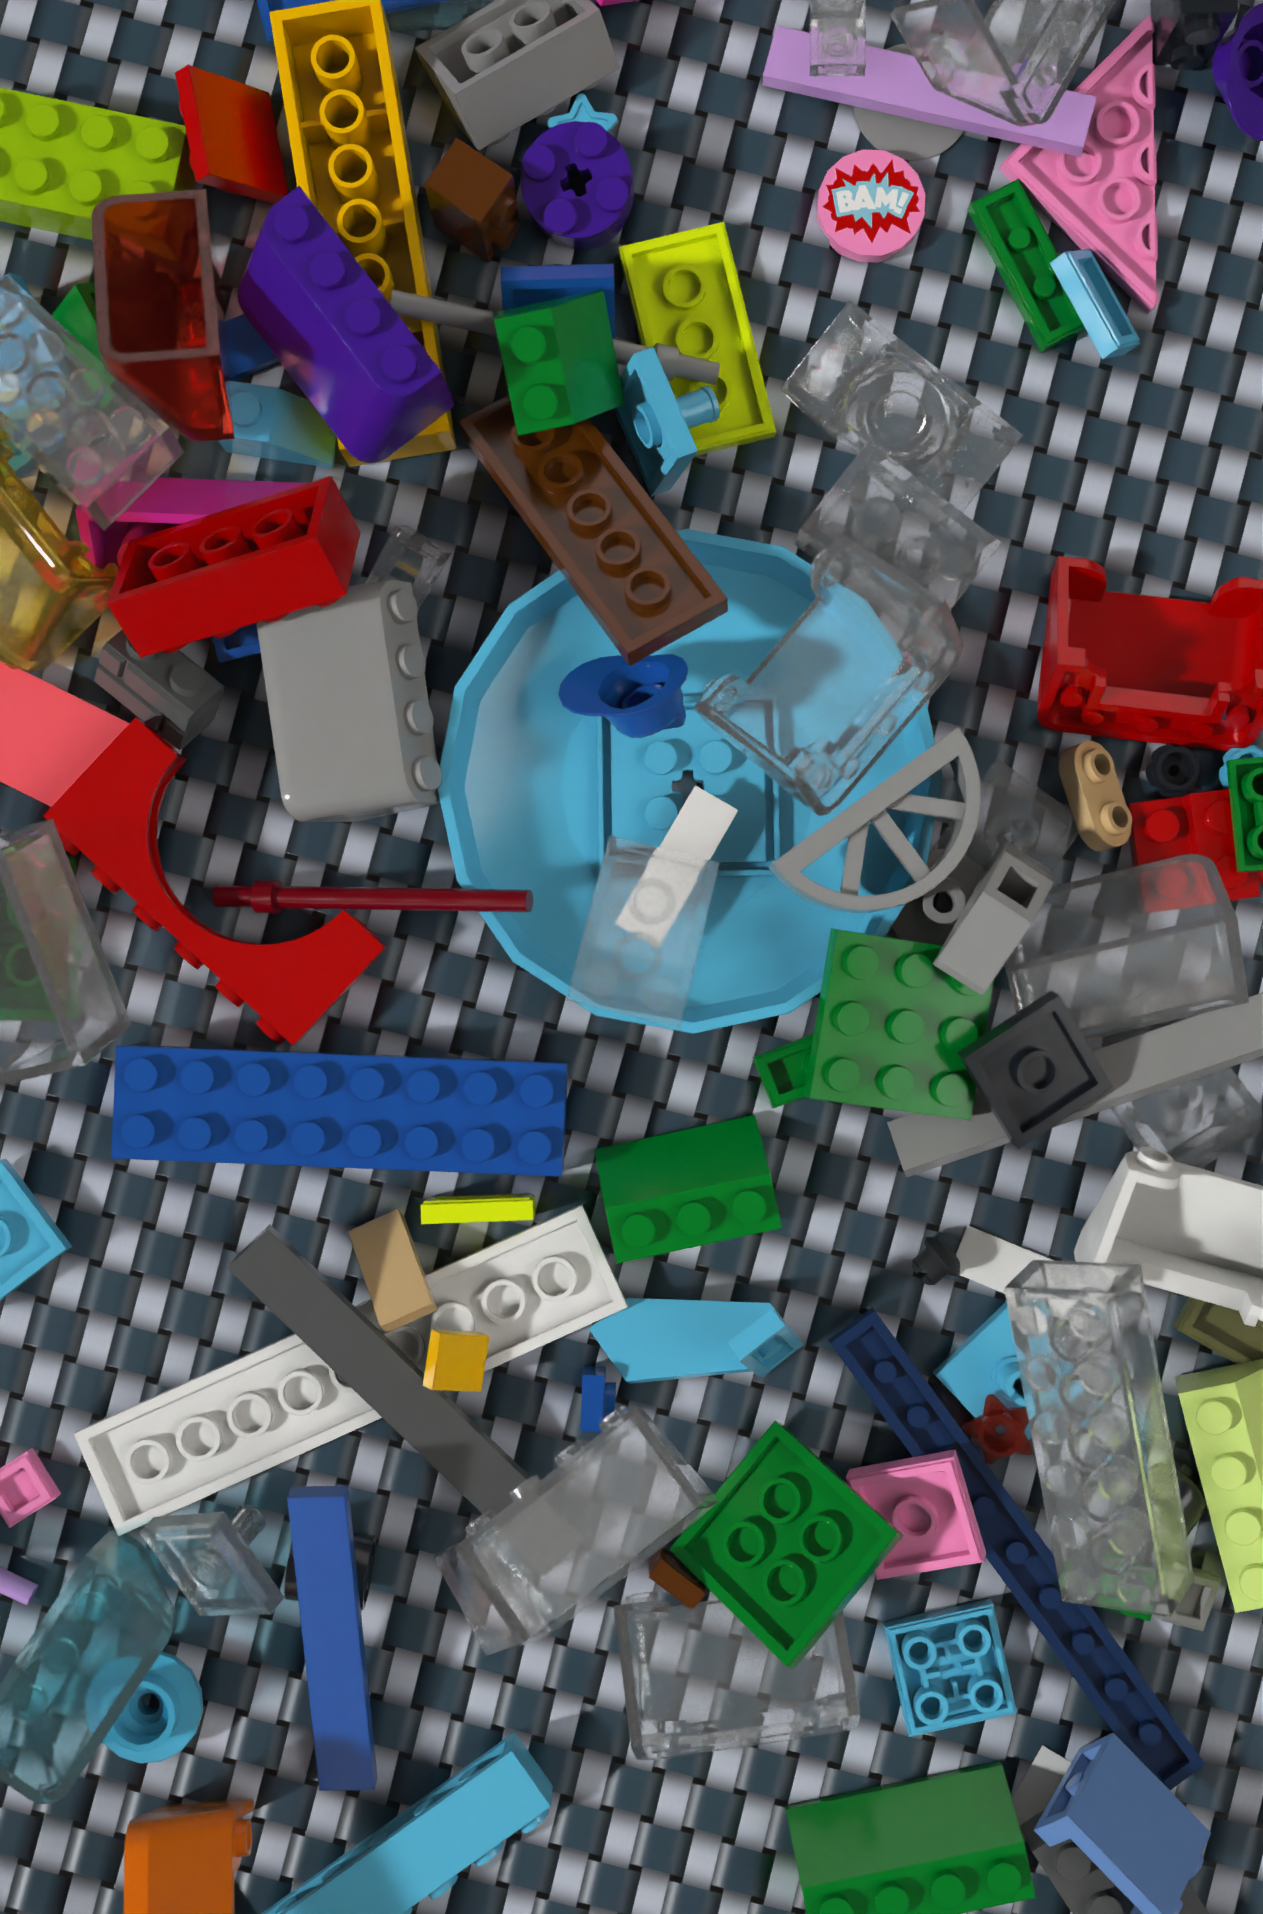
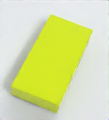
M532 1193L428 1197L420 1205L421 1224L534 1220L536 1215L535 1195L532 1196Z

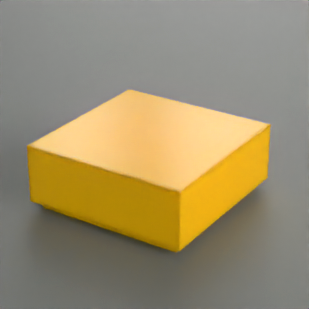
M431 1329L423 1386L430 1390L481 1392L490 1336L482 1332Z

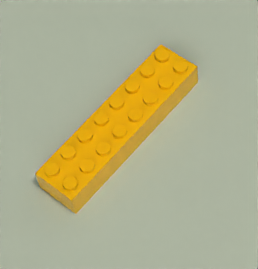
M334 0L269 12L297 187H301L389 303L392 289L433 298L389 24L382 1ZM399 315L441 370L446 382L437 323ZM451 409L389 457L379 462L457 449ZM338 439L339 450L349 467L371 464L354 458Z

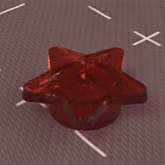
M994 1394L987 1395L983 1415L965 1422L962 1427L965 1433L978 1439L984 1451L985 1461L988 1464H993L1000 1457H1008L1015 1453L1030 1455L1033 1452L1032 1446L1024 1432L1033 1416L1032 1409L1030 1407L1007 1408ZM998 1425H1003L1006 1431L1000 1434L995 1428Z

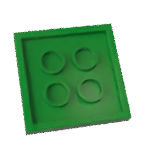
M831 928L804 1096L816 1100L971 1121L976 1084L957 1055V1052L985 1034L994 980L987 990L980 995L933 965L943 945Z
M775 1420L669 1550L787 1668L795 1669L904 1535L782 1423Z

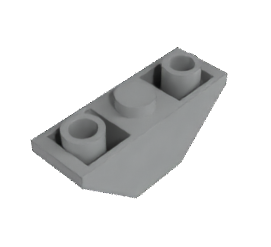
M1003 840L995 851L933 965L982 995L1032 925L1054 883L1051 870Z

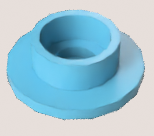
M156 1649L132 1651L115 1660L97 1681L91 1701L93 1725L103 1744L119 1757L140 1764L162 1762L181 1752L196 1734L203 1714L202 1688L192 1669L175 1655ZM148 1693L154 1694L158 1698L160 1706L156 1708L147 1706L143 1700V1695Z

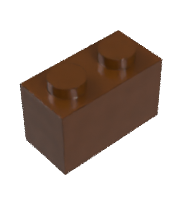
M456 137L425 183L434 225L437 229L489 263L498 249L504 252L509 248L520 229L513 175Z

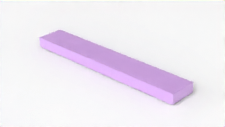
M777 25L765 65L762 86L1078 157H1081L1096 101V96Z

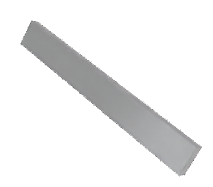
M1263 992L1092 1051L1113 1087L1052 1128L1263 1056ZM980 1091L975 1092L971 1121L912 1113L887 1122L906 1178L1010 1143L1009 1138Z

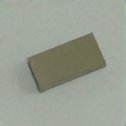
M1188 1297L1172 1326L1173 1328L1236 1364L1263 1359L1262 1321L1258 1319L1255 1327L1245 1325L1237 1310Z

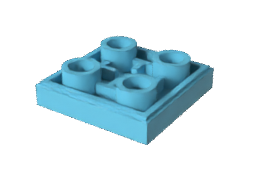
M991 1599L883 1622L905 1727L909 1737L1017 1713L994 1605Z

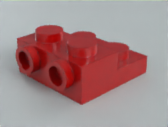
M1229 789L1127 804L1132 816L1129 844L1139 913L1260 897L1259 886L1263 885V871L1237 873Z

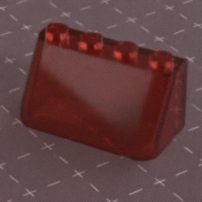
M206 189L118 195L102 200L95 206L92 212L97 343L104 369L186 438L202 442L235 439L221 276Z

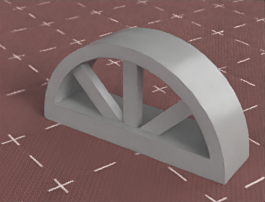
M957 727L782 855L768 868L786 887L813 904L840 912L872 913L884 911L908 903L934 889L947 878L965 855L973 839L980 814L981 785L978 767L970 745L960 728ZM950 763L955 777L957 801L907 794ZM885 809L955 820L950 840L944 852L930 870ZM869 821H871L915 881L908 887L888 894L858 896ZM848 837L840 892L825 888L800 872Z

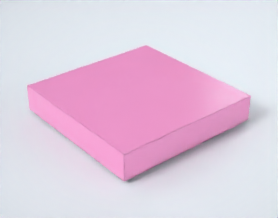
M956 1449L848 1470L846 1475L848 1485L904 1535L874 1571L877 1580L985 1562L986 1550Z

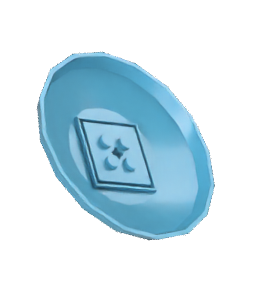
M682 529L676 532L725 594L728 601V612L649 655L674 654L682 657L688 666L687 678L681 686L683 705L686 712L684 725L678 728L664 729L643 738H630L620 733L606 717L575 714L563 707L558 693L561 682L569 672L585 662L600 657L621 654L564 575L558 570L507 606L454 687L440 762L442 779L437 789L456 879L462 889H519L532 891L533 907L530 913L479 912L515 964L596 1016L694 1034L788 1014L820 993L831 928L879 936L887 934L905 904L872 913H848L827 909L813 904L791 891L768 867L933 746L935 739L922 680L865 599L782 546ZM941 769L907 794L939 798L943 778ZM690 772L693 773L694 782L703 783L704 791L736 808L738 812L660 948L657 950L615 926V923L685 803L682 793L673 792L672 783L681 782L682 773ZM885 809L927 866L935 817ZM869 821L858 896L888 894L908 887L915 881L871 821ZM848 837L800 872L813 882L830 890L840 892Z

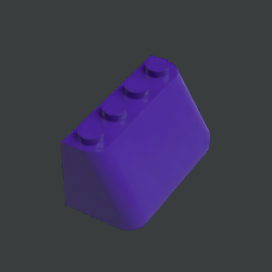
M300 186L273 205L266 215L240 282L237 294L239 306L248 321L347 451L354 458L362 462L375 463L382 461L455 406L443 374Z

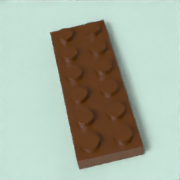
M507 395L458 421L462 437L629 666L728 612V601L725 594L589 418L576 424L518 436L510 397Z

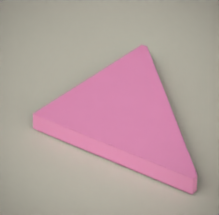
M1149 15L1074 90V92L1096 96L1081 157L1020 144L1000 167V171L1011 182L1019 179L1028 198L1081 250H1091L1100 268L1147 314L1159 302V295L1156 292L1158 229L1157 216H1155L1157 163L1156 140H1154V109L1156 107L1152 38L1154 20Z

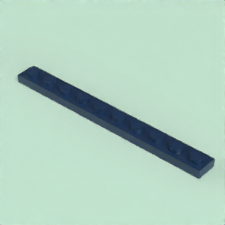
M873 1308L869 1309L831 1337L828 1341L912 1457L956 1449L986 1550V1558L1114 1734L1169 1790H1172L1203 1767L1205 1762L876 1311Z

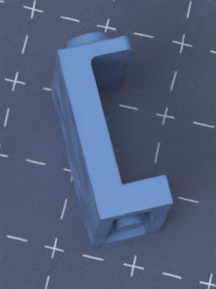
M1114 1733L1079 1748L1034 1828V1831L1049 1847L1071 1839L1134 1904L1130 1914H1179L1183 1906V1901L1180 1897L1188 1881L1201 1869L1204 1862L1201 1854L1211 1835V1832Z

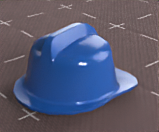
M674 654L647 656L631 666L628 665L622 655L600 657L585 662L569 672L560 684L558 695L563 707L572 713L606 717L620 733L630 738H643L664 729L678 728L684 725L686 712L683 705L681 686L687 678L689 668L682 657Z

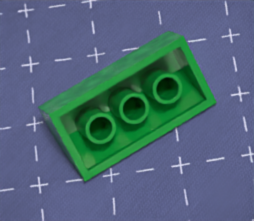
M1001 1761L785 1805L807 1914H962L1036 1898L1024 1839Z

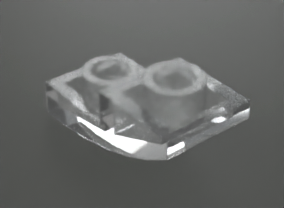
M810 0L809 76H865L866 0Z

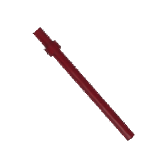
M256 880L252 886L216 885L213 890V902L216 907H251L256 913H280L283 908L530 913L533 907V894L531 890L283 886L279 880Z

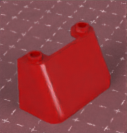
M1057 557L1051 573L1038 689L1037 719L1042 726L1058 732L1228 751L1231 748L1243 749L1251 745L1258 738L1263 729V580L1250 577L1234 578L1220 586L1211 602L1206 603L1105 591L1107 573L1103 566L1087 558Z

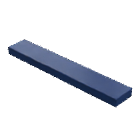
M348 1485L293 1486L288 1493L287 1502L319 1791L375 1790L378 1776Z

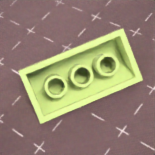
M1263 1359L1175 1377L1183 1415L1235 1613L1263 1608Z

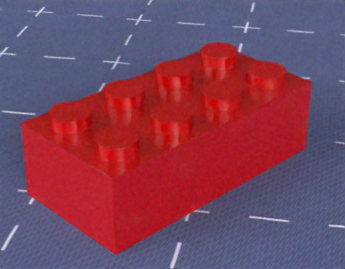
M332 476L129 540L106 604L140 658L159 652L166 654L174 653L191 642L211 636L223 638L234 633L238 628L260 621L266 623L276 622L287 616L290 612L313 605L325 607L346 596L361 532Z

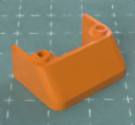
M254 1799L164 1805L131 1819L127 1827L124 1846V1914H235L234 1871L239 1869L242 1857L250 1856L252 1849L251 1820L243 1819V1816L254 1811Z

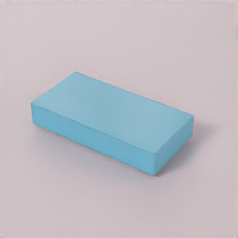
M1091 250L1067 251L1050 262L1052 269L1102 359L1125 355L1140 345L1137 333Z

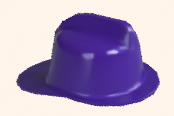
M1263 3L1251 7L1240 18L1237 27L1225 35L1215 50L1212 63L1214 83L1222 94L1223 100L1228 105L1233 120L1244 134L1258 141H1263Z

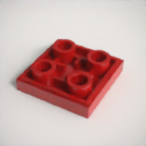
M186 65L175 72L180 98L179 110L185 123L190 149L189 162L196 182L271 204H276L288 195L269 92L191 65Z

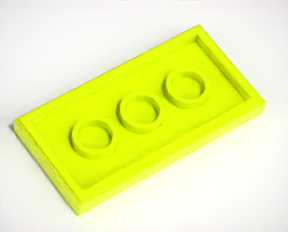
M725 222L620 246L619 258L641 345L651 348L654 347L655 343L677 347L679 354L720 364L715 385L676 376L673 377L672 381H668L675 398L699 390L704 386H709L717 398L720 410L717 421L707 422L689 429L698 450L695 456L775 437L776 429Z

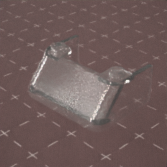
M926 0L895 7L890 16L928 81L936 91L1016 126L1025 127L1043 124L1049 120L1116 0H994L984 19L973 0Z

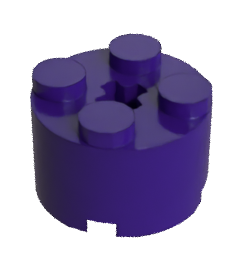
M573 121L561 123L542 133L523 155L520 178L522 196L534 224L544 236L571 249L589 250L608 243L619 234L631 212L635 192L628 157L621 144L612 134L595 122ZM577 177H580L583 182H587L585 184L587 193L581 197H577L573 190H569L571 188L570 181Z

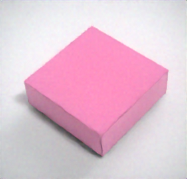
M33 1447L0 1468V1514L9 1528L61 1495L60 1490Z

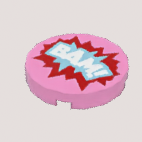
M862 149L843 156L827 171L817 195L816 219L820 230H823L824 235L829 239V244L837 253L856 262L879 263L892 258V255L899 253L903 248L906 249L914 241L925 216V191L918 174L903 158L885 150Z

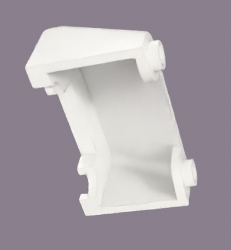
M1141 1147L1139 1152L1126 1153L1083 1226L1074 1249L1083 1291L1111 1298L1118 1282L1122 1283L1123 1290L1135 1293L1138 1283L1237 1310L1245 1325L1255 1327L1258 1319L1263 1322V1186L1176 1162L1167 1153L1151 1147Z

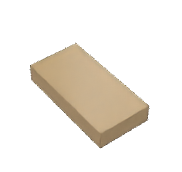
M399 1209L348 1231L380 1327L386 1333L438 1310L406 1220Z

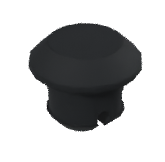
M925 1237L924 1244L926 1248L912 1259V1268L916 1274L922 1269H927L928 1272L922 1277V1281L927 1285H936L947 1274L958 1277L960 1275V1261L953 1251L940 1238Z

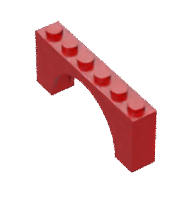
M135 717L43 815L55 827L49 834L62 848L73 856H76L79 851L85 854L96 865L91 873L107 889L117 894L122 888L138 904L132 910L146 925L156 932L163 926L179 941L173 948L185 961L196 969H199L204 964L220 978L215 987L237 1007L246 1002L261 1016L256 1021V1024L269 1038L279 1045L285 1039L291 1045H295L308 1034L388 946L347 909H343L335 918L318 930L301 938L279 944H255L229 938L214 931L194 917L180 902L167 881L162 868L157 841L158 819L164 795L175 774L185 763L186 759L148 724Z

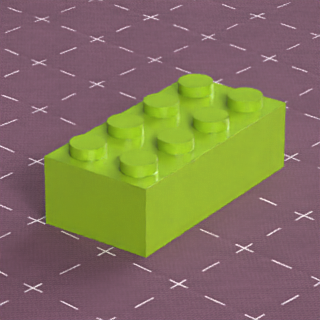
M0 87L1 222L175 258L179 257L195 184V175L189 162L190 149L185 125Z

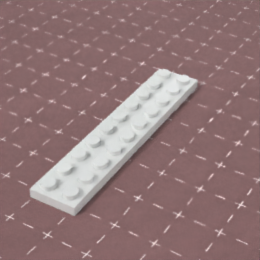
M583 1204L425 1274L438 1310L386 1333L380 1327L371 1299L355 1306L423 1373H425L431 1329L473 1331L489 1335L485 1372L628 1307ZM293 1333L81 1428L74 1433V1436L117 1535L120 1536L382 1417Z

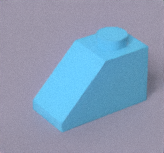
M222 379L214 436L226 452L327 468L334 467L337 436L309 400L276 387Z

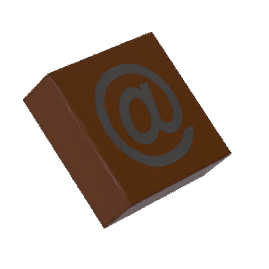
M659 1545L648 1560L649 1578L687 1608L694 1609L706 1594L705 1585L677 1557Z

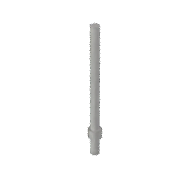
M392 289L389 304L398 315L497 336L492 311ZM613 339L616 361L618 364L626 366L634 353L651 348ZM655 343L654 349L668 381H672L673 377L676 376L707 384H716L720 368L718 362L679 354L677 347Z

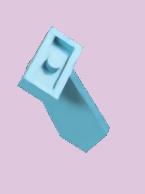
M625 1299L628 1305L627 1308L597 1321L589 1328L602 1349L629 1384L751 1371L762 1378L804 1345L773 1305L761 1302Z

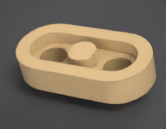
M1085 741L1065 749L1059 759V774L1082 840L1089 848L1099 852L1125 844L1131 834L1132 816L1126 805L1111 755L1104 747L1094 741Z

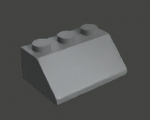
M496 0L415 47L420 61L457 126L478 151L488 145L502 142L513 130L534 118L548 115L561 102L580 91L596 87L604 77L620 68L600 9L590 0Z

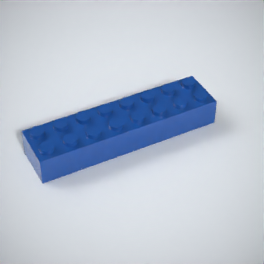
M119 1045L116 1046L111 1159L562 1177L565 1158L568 1062Z

